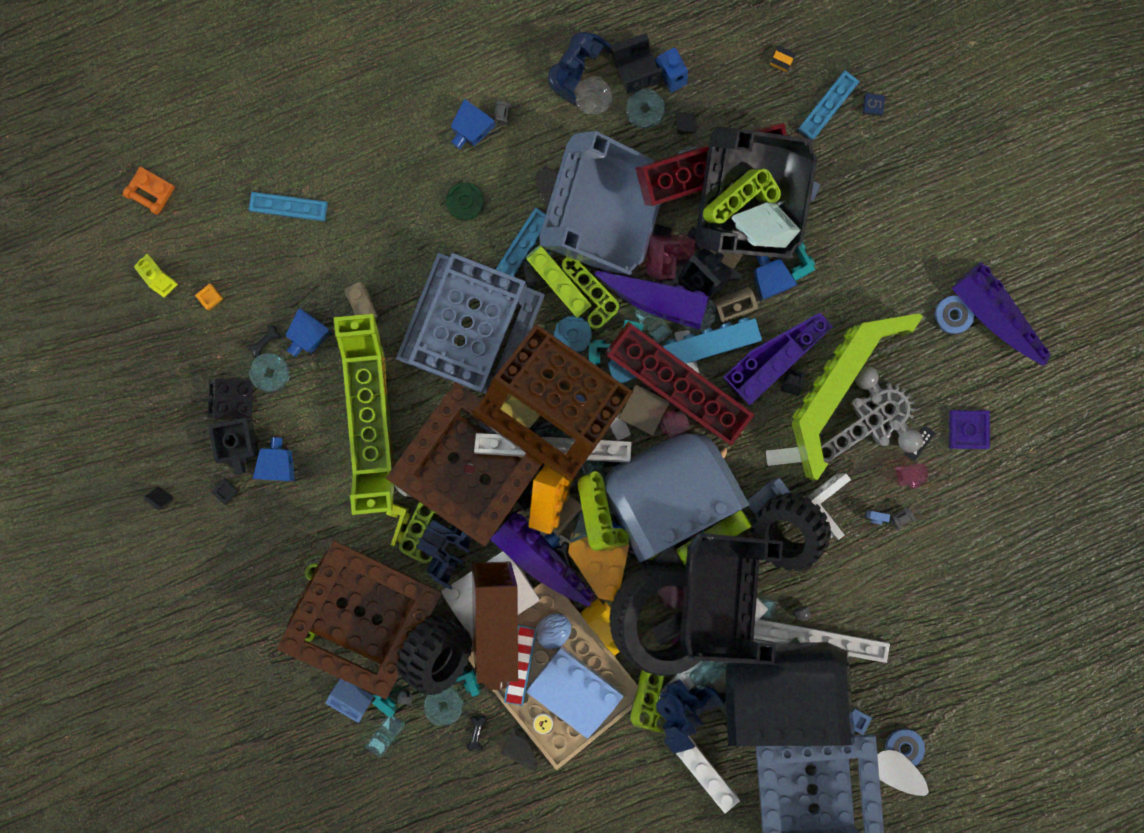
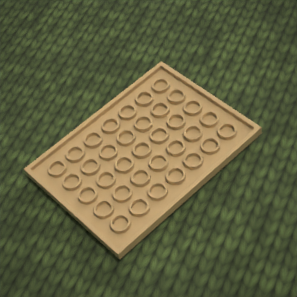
M539 583L533 589L540 601L518 615V624L536 628L537 624L545 616L555 613L566 616L571 623V633L562 646L622 690L624 695L612 713L587 739L525 692L523 706L504 703L506 688L493 690L553 767L558 770L633 708L638 684L619 660L605 647L569 598L554 591L545 584ZM537 632L526 690L558 649H546L540 645L537 639ZM471 639L472 647L470 649L472 652L468 660L475 668L473 655V640ZM540 713H547L553 720V727L546 734L536 732L533 726L535 717Z

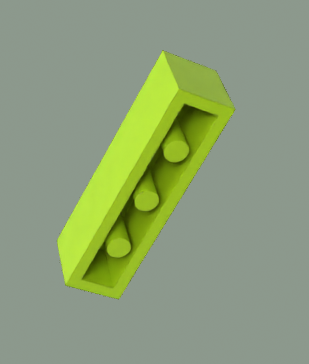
M539 245L526 256L529 263L577 318L592 306L542 246Z

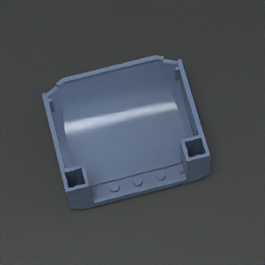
M597 131L574 134L567 143L539 235L540 246L598 269L632 275L633 269L640 265L645 258L660 204L654 206H646L644 204L635 167L654 162L655 160Z
M679 433L630 458V463L622 462L612 467L603 479L607 501L620 526L627 531L629 543L640 563L749 506L747 499L718 448L708 436L702 433Z

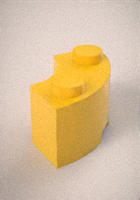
M596 599L580 614L605 647L615 656L620 651L617 649L610 632L609 616L611 614V607L607 602L603 604L599 599Z

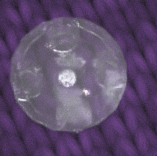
M601 77L585 79L576 87V103L585 113L597 115L609 108L612 102V92L608 84Z

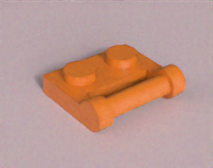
M139 167L130 184L124 189L123 196L127 199L135 200L149 208L155 215H158L175 186ZM139 187L158 199L153 203L135 191Z

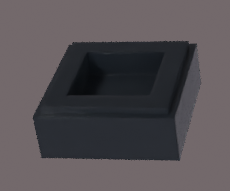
M224 478L211 491L224 505H227L239 492L227 478Z

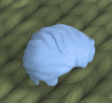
M559 613L545 616L536 626L538 643L546 649L562 646L571 633L569 619Z

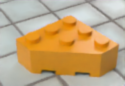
M547 465L542 468L533 480L529 528L551 534L553 529L559 526L560 515L565 502L569 498L572 481L569 482Z
M572 532L568 553L597 597L614 601L616 592L620 589L629 544L612 551H594L589 545L587 534Z

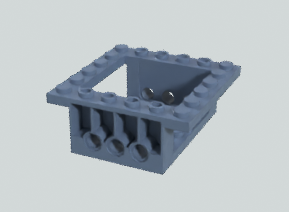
M438 253L396 359L486 394L494 378L490 375L491 369L516 306H521L495 375L531 331L545 294L528 288L523 280L452 253L448 257ZM472 299L480 301V306L476 310L469 307V302ZM466 317L473 320V324L469 328L462 326V320ZM459 335L465 337V344L463 346L455 345L454 340Z
M874 734L855 736V744L846 746H755L762 833H860L854 826L849 759L858 758L864 833H884L877 744ZM808 765H815L813 773L808 774L805 772ZM810 784L817 785L814 793L807 792V787ZM811 804H818L816 812H809Z

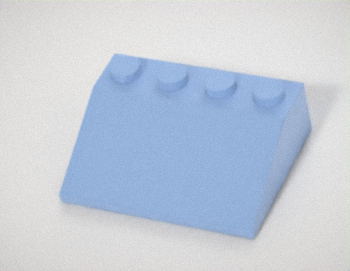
M563 646L556 650L526 690V693L587 739L612 713L624 697L622 690Z

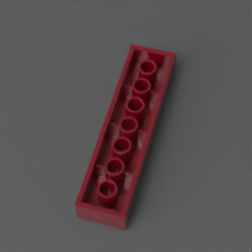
M775 123L752 130L787 136L784 123ZM709 144L635 167L644 204L646 206H654L701 191Z
M629 321L605 351L609 358L730 446L754 417L750 410Z

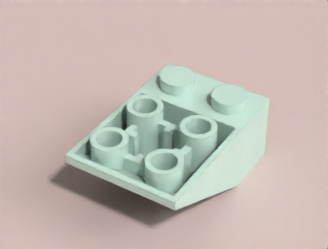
M764 203L736 214L731 218L736 223V228L744 232L748 237L747 240L754 246L786 248L800 232V229L781 208L773 203Z

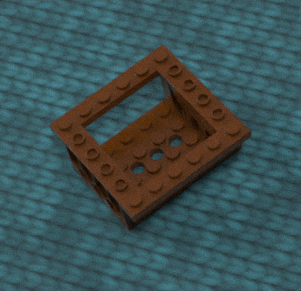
M536 324L495 375L484 398L474 409L473 414L571 482L631 397L633 391ZM543 372H549L552 378H545ZM559 384H566L568 386V390L561 389ZM511 395L575 439L566 455L501 410ZM576 395L583 396L585 402L578 401Z
M455 382L386 476V479L485 547L543 463L475 416L473 411L481 399ZM463 409L524 451L525 455L523 458L519 456L475 454L476 433H486L462 418L460 410ZM456 453L459 456V461L457 463H450L448 456ZM472 464L475 467L474 473L466 474L464 466ZM482 475L490 477L491 482L488 485L480 483L479 479Z
M333 540L329 550L324 551L288 619L287 629L277 646V650L387 699L399 676L397 661L400 658L399 652L403 648V642L405 639H408L409 633L415 630L419 623H423L425 619L430 617L442 592ZM339 598H346L348 604L345 607H339L336 603ZM357 606H363L365 613L363 615H356L354 609ZM380 614L383 620L376 624L371 620L373 615ZM310 631L377 662V673L306 641L305 638Z

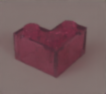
M686 235L650 236L647 274L658 280L675 279L676 260L690 259L694 255L695 240Z

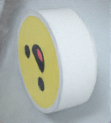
M547 713L538 714L533 722L534 729L540 734L550 732L553 727L551 716Z

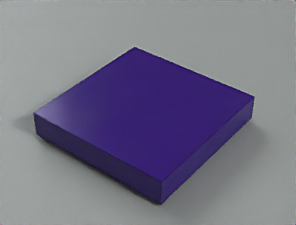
M949 411V449H990V411Z

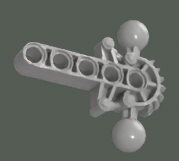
M864 365L854 381L859 388L868 389L871 395L868 398L851 399L850 406L858 418L821 443L822 449L826 447L829 450V455L824 458V461H831L869 434L876 441L877 445L887 446L893 430H896L899 434L898 444L903 451L907 453L918 451L923 443L922 435L915 429H909L905 423L907 419L914 418L910 412L916 410L915 408H910V404H914V400L908 401L911 394L904 395L905 388L899 390L898 384H895L892 388L891 383H887L886 388L882 390L877 383L879 380L877 370L869 365ZM870 402L876 406L871 409L866 404ZM887 404H890L892 407V412L890 414H887L885 412V406ZM871 415H874L876 417V423L874 425H871L869 423V417ZM885 423L888 427L887 431H885L883 424ZM856 425L861 430L858 436L853 434V428ZM840 436L845 440L842 447L837 445V439Z

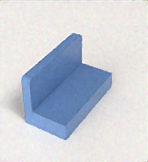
M340 679L330 693L326 704L359 723L374 696Z

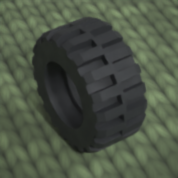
M784 493L783 496L782 494L775 495L764 504L752 521L751 536L755 539L783 541L782 562L766 561L768 563L772 562L775 564L774 567L779 569L783 567L786 571H792V569L802 571L803 568L811 567L813 563L818 561L831 539V532L829 531L831 527L830 523L826 522L828 517L825 512L822 513L820 511L821 507L818 504H813L812 500L808 497L806 499L802 498L801 494L796 493L794 496H792V493ZM777 521H788L797 526L804 536L805 543H795L785 538L779 531Z
M443 615L432 616L425 619L423 623H419L416 626L417 628L409 633L410 636L407 640L405 639L403 648L399 652L400 658L397 661L399 675L405 682L423 695L440 694L442 690L450 688V685L458 680V676L464 672L463 669L467 666L468 658L471 656L472 651L470 648L472 647V641L469 632Z

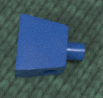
M675 47L662 53L655 59L657 67H661L663 70V80L670 93L687 85L688 70Z
M464 99L451 124V129L456 134L451 143L458 149H461L465 142L474 147L495 127L494 120Z
M757 256L760 267L753 271V276L760 302L797 285L781 259L771 262L767 256Z
M299 308L286 333V337L293 341L287 351L295 357L298 356L302 349L312 353L333 331Z
M271 437L270 449H260L253 479L295 480L292 450L282 449L283 438Z

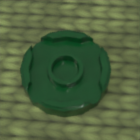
M457 183L447 193V208L451 215L458 220H472L479 216L483 210V194L473 183Z

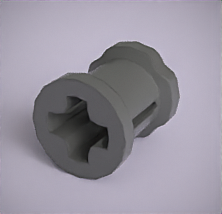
M495 101L494 105L496 108L492 119L496 124L507 125L508 110L511 109V104L504 101Z
M905 506L897 514H891L890 521L897 530H900L901 526L909 522H915V517L909 507Z

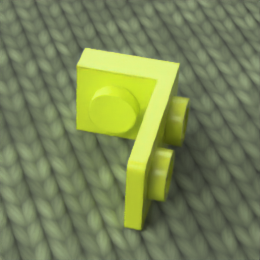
M148 254L141 258L134 266L146 284L162 297H166L178 285L175 280L158 267Z
M394 503L392 511H387L386 513L396 518L400 515L391 542L392 546L400 543L404 532H402L403 526L408 524L411 515L408 513L409 508Z

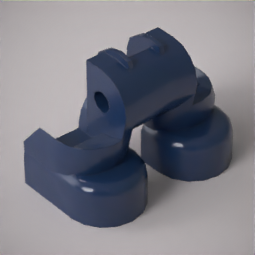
M588 32L576 33L572 37L570 46L559 63L555 64L549 71L548 83L550 88L575 106L576 97L573 92L581 82V76L585 70V59L588 57L591 60H596L602 49L610 54L612 45L597 34Z
M432 519L429 526H425L427 529L422 538H418L420 541L416 547L433 557L427 569L429 576L452 590L453 587L449 584L451 573L458 563L463 564L464 561L453 554L447 553L445 548L450 542L469 553V544L472 538L453 525L449 529Z
M678 679L666 686L667 690L660 694L661 698L656 704L658 713L666 720L663 725L665 732L664 743L673 754L693 749L695 745L688 736L696 734L697 731L694 727L703 724L698 716L707 710L725 704L715 689L704 685L689 692L683 682Z

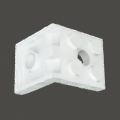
M836 473L807 496L812 500L813 504H818L821 507L820 511L822 513L825 512L828 517L826 522H829L831 527L829 530L831 538L837 540L841 539L844 534L821 506V503L851 480L845 473Z

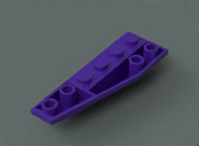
M979 262L956 282L952 289L986 327L1028 358L1042 366L1047 363L1051 356L1049 350L1043 345L1008 292L1004 289L1002 282L991 274L988 266Z
M596 271L595 278L597 281L627 303L659 318L700 330L708 302V296H705L703 292H691L678 285L673 287L615 275L608 271Z
M818 313L750 351L723 376V379L732 393L745 406H749L833 326L821 313Z
M515 511L490 539L518 566L541 583L588 607L592 604L595 596L591 589L581 581L541 535L540 531L529 528V523L523 515Z

